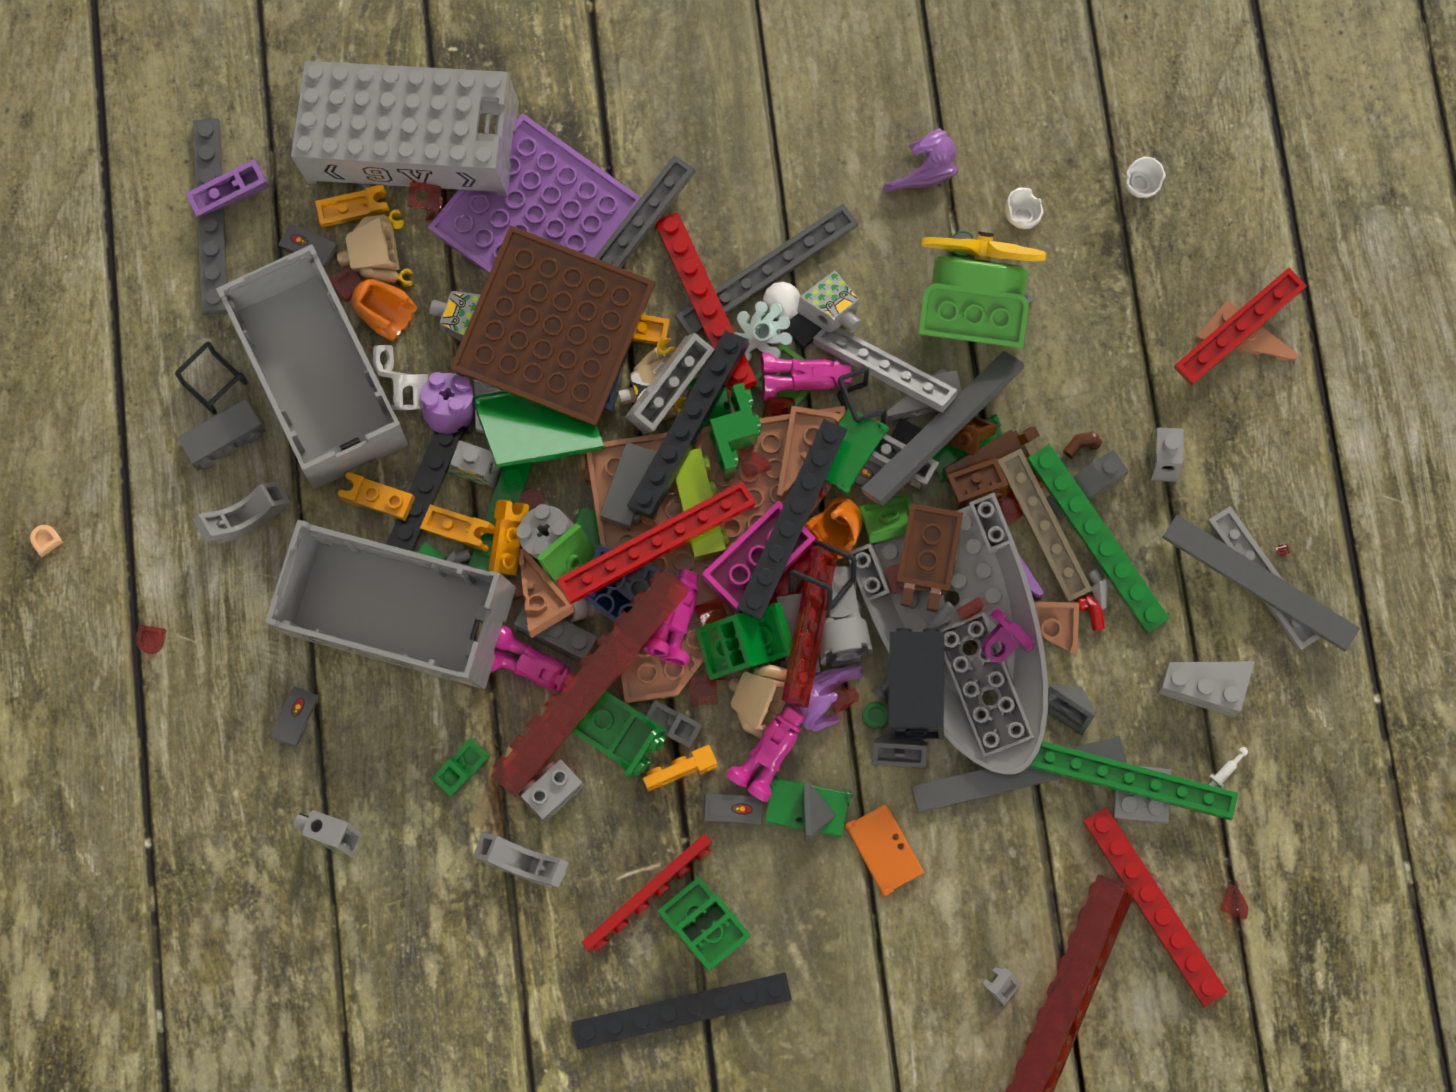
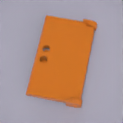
M887 804L844 825L845 830H848L879 887L882 897L889 896L890 893L894 892V889L925 873Z

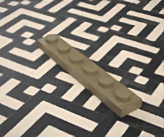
M1022 449L998 459L1008 485L1067 602L1092 591Z

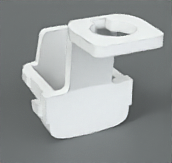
M375 345L373 348V365L377 374L382 377L392 378L393 402L395 405H391L392 409H421L420 393L422 386L428 380V374L410 375L392 371L394 366L393 347L391 345ZM382 351H384L387 355V362L384 365V369L383 365L380 362V354ZM404 387H413V405H403Z

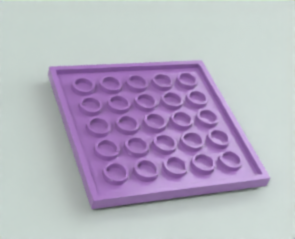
M522 113L517 119L516 131L513 133L508 195L497 196L496 192L458 190L427 228L433 235L484 272L490 274L510 225L595 257L641 197Z

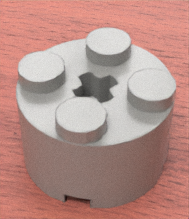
M540 504L524 516L516 532L524 550L538 561L536 557L575 524L558 508Z
M851 613L846 615L845 618L838 620L825 618L818 622L819 627L814 633L822 665L826 666V662H831L832 667L852 665L861 662L860 656L867 653L868 658L873 654L867 622L861 618L860 613Z

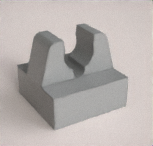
M995 967L992 971L998 977L993 983L987 979L983 983L995 999L1005 1006L1021 986V983L1008 969Z

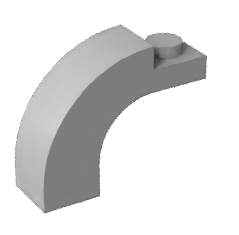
M279 481L259 484L240 502L222 510L198 514L193 521L205 542L217 540L218 544L246 535L266 524L281 513L291 502Z
M484 832L473 855V858L485 864L550 888L552 886L559 888L569 863L561 858L534 852L502 837Z

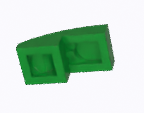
M469 738L458 752L444 763L432 779L451 797L485 764L491 755L473 738Z

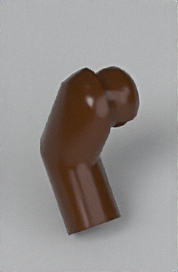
M1093 431L1079 433L1072 438L1064 448L1063 453L1068 458L1073 459L1082 447L1089 446L1090 449L1097 450L1101 447L1102 440L1099 438V434Z

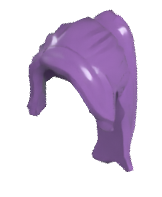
M938 128L925 137L909 144V148L914 155L918 156L920 153L925 152L926 156L922 166L903 178L886 182L883 190L893 192L904 188H929L943 183L957 174L958 169L953 161L956 157L955 145L951 138L947 136V132Z
M861 665L813 673L810 677L806 676L799 680L801 684L808 685L807 687L800 688L792 684L788 697L793 701L790 707L805 717L801 723L805 729L817 732L840 722V717L836 714L825 717L823 714L837 700L838 694L833 691L837 690L839 685L862 677L863 670Z

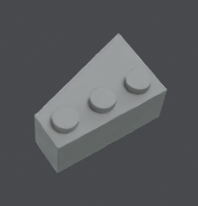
M1255 661L1170 662L1164 670L1158 694L1235 718L1241 712Z

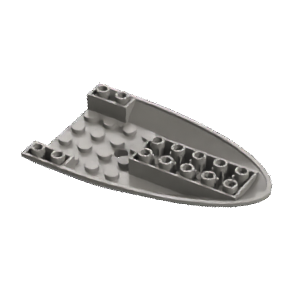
M992 493L970 502V506L957 511L963 512V519L949 592H957L960 600L939 628V632H944L945 639L944 736L958 750L984 768L1002 774H1017L1024 771L1033 762L1039 753L1045 735L1048 715V674L1041 628L1029 582L996 495ZM905 535L887 539L875 545L870 543L849 552V554L857 559L856 580L888 653L890 649V632H896L897 628H910L912 632H923V629L927 627L946 603V596L941 595L938 611H926L930 593L914 590L911 608L900 606L903 588L898 587L899 583H896ZM976 600V601H975L973 604H971L970 606L961 609V608H962L963 606H965L967 603ZM995 609H1000L1007 615L1006 620L1009 619L1011 622L1017 623L1033 639L1035 647L1029 653L1018 646L1001 662H992L983 655L981 649L982 642L997 626L989 617ZM972 640L976 641L978 644L977 652L974 655H968L965 652L966 643ZM998 641L992 644L990 649L992 655L1000 652L1001 642ZM990 690H994L998 694V700L994 705H988L984 699L985 694Z

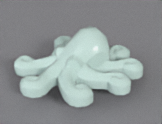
M759 301L755 304L756 312L750 324L748 323L750 315L747 311H741L737 316L738 323L745 333H734L748 339L750 344L744 353L748 361L752 358L751 352L757 348L764 353H771L779 359L781 351L777 347L769 346L768 343H782L786 346L792 343V336L787 332L781 333L780 329L785 330L790 326V320L786 316H781L778 321H774L775 318L782 314V307L778 303H773L770 306V312L762 320L768 307L764 302Z

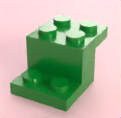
M743 383L733 385L731 401L735 412L710 419L709 435L724 481L735 477V471L738 469L737 464L739 463L736 450L756 445L758 436L761 435L760 430L762 427L759 416L752 413V405H754L750 389L745 390Z
M781 602L768 605L761 621L739 613L695 629L710 680L738 671L756 668L796 654Z
M700 876L657 911L708 972L752 937L717 893L714 894Z

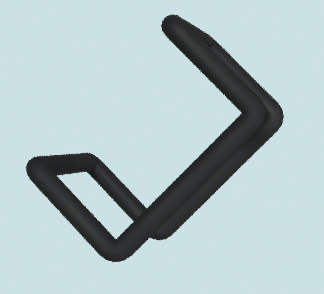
M209 341L204 343L175 371V375L180 383L214 415L217 414V410L213 404L238 380L244 385L248 384L244 374L236 371L214 349ZM207 348L235 376L209 402L191 387L181 375Z
M863 367L841 375L838 378L841 390L837 393V397L841 406L845 407V412L849 407L851 415L857 423L881 415L880 422L885 424V409L858 417L848 394L868 385L869 368ZM864 373L862 383L846 388L843 380Z
M816 540L813 543V560L803 573L796 570L789 572L788 591L791 594L794 593L804 580L826 589L827 610L830 611L855 582L857 559L849 553ZM818 546L851 560V577L833 601L832 587L808 576L817 565ZM794 576L799 578L795 583Z

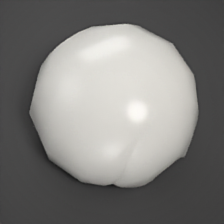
M1144 156L1135 160L1128 167L1124 178L1125 187L1135 197L1147 199L1160 190L1166 173L1159 161L1155 158Z
M1029 188L1013 190L1005 203V216L1007 220L1019 229L1033 228L1039 224L1044 213L1041 199L1034 197L1032 190Z
M787 282L772 284L766 289L762 298V302L768 307L766 313L770 312V306L773 303H778L782 307V314L775 319L779 320L781 316H786L789 320L798 314L800 293L795 286Z

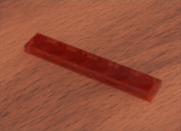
M820 546L811 547L806 575L832 587L838 555ZM807 581L804 582L781 699L799 708H808L827 614V590Z

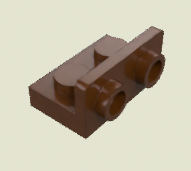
M975 416L947 444L975 455L978 453L980 441L995 435L997 425Z
M997 458L947 475V481L957 501V510L970 506V502L995 493L998 501L1007 495L1008 482Z

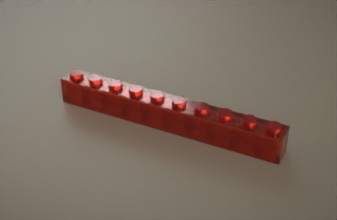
M658 569L648 581L651 584L645 593L641 590L631 601L634 605L628 613L623 611L614 621L616 628L611 634L606 631L596 643L599 648L592 655L588 652L579 663L582 667L576 675L571 673L561 684L564 690L558 696L554 693L544 704L547 710L540 717L536 714L527 725L530 730L524 737L518 735L509 746L513 749L507 757L502 755L492 766L495 772L491 777L516 797L522 792V789L540 771L641 651L646 642L652 638L692 590L670 570L664 569L661 572Z
M1099 874L1096 880L1091 883L1086 905L1080 909L1078 915L1079 922L1075 931L1068 938V948L1065 956L1061 957L1058 962V973L1055 980L1048 987L1046 1002L1037 1013V1023L1034 1031L1029 1034L1026 1040L1027 1048L1025 1053L1018 1060L1013 1082L1008 1085L1005 1092H1054L1134 897L1135 891L1128 884Z

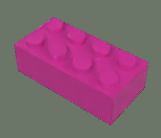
M779 500L702 573L701 580L735 614L741 613L736 610L784 506ZM803 527L782 574L809 550L816 540L805 527Z

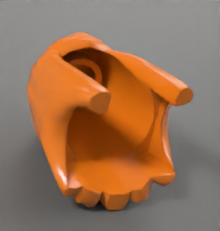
M367 279L355 287L351 297L352 306L357 315L376 333L390 341H394L395 338L397 339L401 336L402 331H406L409 327V322H412L414 319L412 313H415L418 308L403 290L374 279Z
M834 498L822 513L811 518L805 523L804 527L814 535L816 540L849 553L856 544L861 532L863 518L860 509L852 500ZM818 546L820 558L825 557L830 560L835 557L838 559L844 558Z

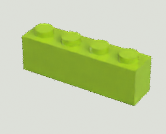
M701 448L689 452L674 479L682 512L717 494L714 480L709 481L707 471L711 470L708 455H702ZM720 525L689 541L694 562L721 556L726 551L725 547L730 546L726 530L721 531Z

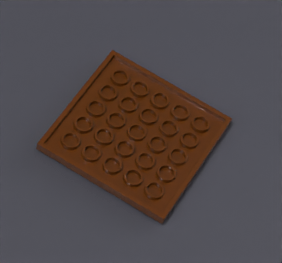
M510 225L450 369L597 427L656 283L638 274Z

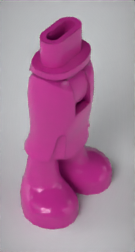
M761 353L763 401H771L777 392L783 390H793L796 392L798 390L840 388L838 378L841 375L850 373L851 365L839 364V361L834 362L826 359L797 360L793 358L792 360L778 359L771 353ZM790 372V377L771 376L776 373ZM852 377L849 378V379L843 380V381H844V384H845V385L851 384V383H852Z
M681 569L679 577L673 580L666 596L662 614L656 622L657 627L652 637L645 643L644 650L646 653L659 656L660 660L679 666L688 665L690 655L681 648L684 634H687L688 624L697 602L696 592L699 590V587L696 586L699 577L697 574L687 569ZM668 632H671L668 640L666 641Z
M505 625L501 627L494 650L496 656L490 673L499 668H504L514 672L515 676L524 677L542 688L555 690L558 693L561 690L567 694H572L580 676L570 672V667H565L556 658L541 653L530 644L526 645L518 640L509 627ZM503 650H508L513 653H516L520 655L519 659H516L507 654L506 652H504Z
M786 706L781 715L777 714L776 718L766 727L758 744L750 751L751 755L741 766H732L726 772V777L739 786L748 787L759 765L765 766L759 776L751 783L748 791L759 800L768 802L772 795L770 786L776 771H780L782 761L794 746L798 732L802 730L799 726L805 717L790 706Z

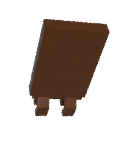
M1029 427L1020 433L1017 430L1014 432L1009 430L979 447L977 454H967L944 467L943 471L947 476L993 458L998 460L1019 449H1022L1027 459L1030 457V454L1024 444L1040 435L1036 427Z
M911 503L896 583H899L898 587L903 588L900 606L911 608L914 590L930 593L926 611H938L940 596H946V592L950 591L963 512Z

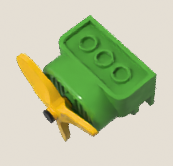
M978 231L980 235L972 239L922 238L921 246L975 255V258L969 259L953 256H937L935 258L932 282L926 288L923 296L918 334L1023 348L1029 311L1028 300L1025 296L1028 269L1014 264L992 262L990 258L1045 261L1046 252L1016 244L996 242L991 237L994 236V233Z

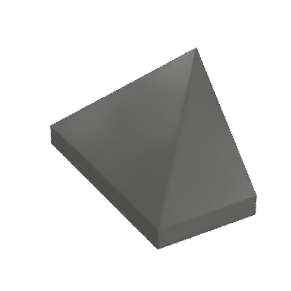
M1051 684L1048 688V712L1083 735L1097 714L1083 688Z
M888 732L874 739L872 765L926 768L928 743L922 739H890Z
M804 782L805 842H811L836 814L809 782Z

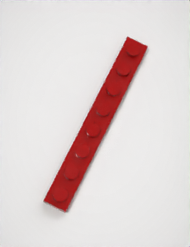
M676 212L658 220L655 225L710 345L715 349L724 331L735 333L679 213ZM745 354L728 382L731 390L733 385L743 383L745 389L757 385V380Z
M743 481L563 575L557 579L556 583L571 605L755 507L756 501Z
M1105 807L1085 819L1083 824L1202 1007H1206L1228 993L1108 808Z

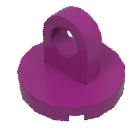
M995 609L989 615L990 619L997 626L982 642L981 649L986 658L992 662H1001L1018 646L1028 653L1035 647L1033 639L1017 623L1011 622L1009 619L1006 620L1007 615L1000 609ZM998 641L1001 642L1000 652L992 655L990 651L992 644Z

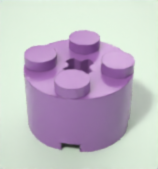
M432 373L422 386L420 393L422 417L429 424V427L436 432L444 434L458 432L459 428L467 427L474 417L473 389L470 385V380L467 377L453 373Z

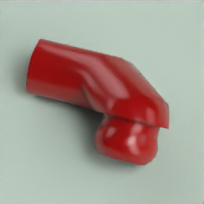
M1091 595L1078 597L1076 603H1079V610H1087L1090 614L1092 630L1105 629L1103 610L1098 602Z

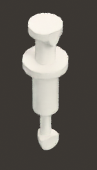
M1241 747L1239 749L1241 753L1234 760H1229L1215 776L1211 774L1209 778L1212 781L1208 785L1224 788L1223 782L1237 768V763L1243 756L1247 755V748Z

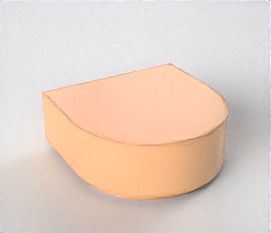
M48 525L37 526L30 535L31 544L41 557L64 543L57 532Z

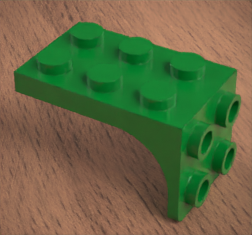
M597 682L592 685L566 726L568 730L626 770L624 776L627 778L639 776L640 773L644 774L652 762L649 757L655 750L658 752L666 741V737L663 735L667 731V729Z

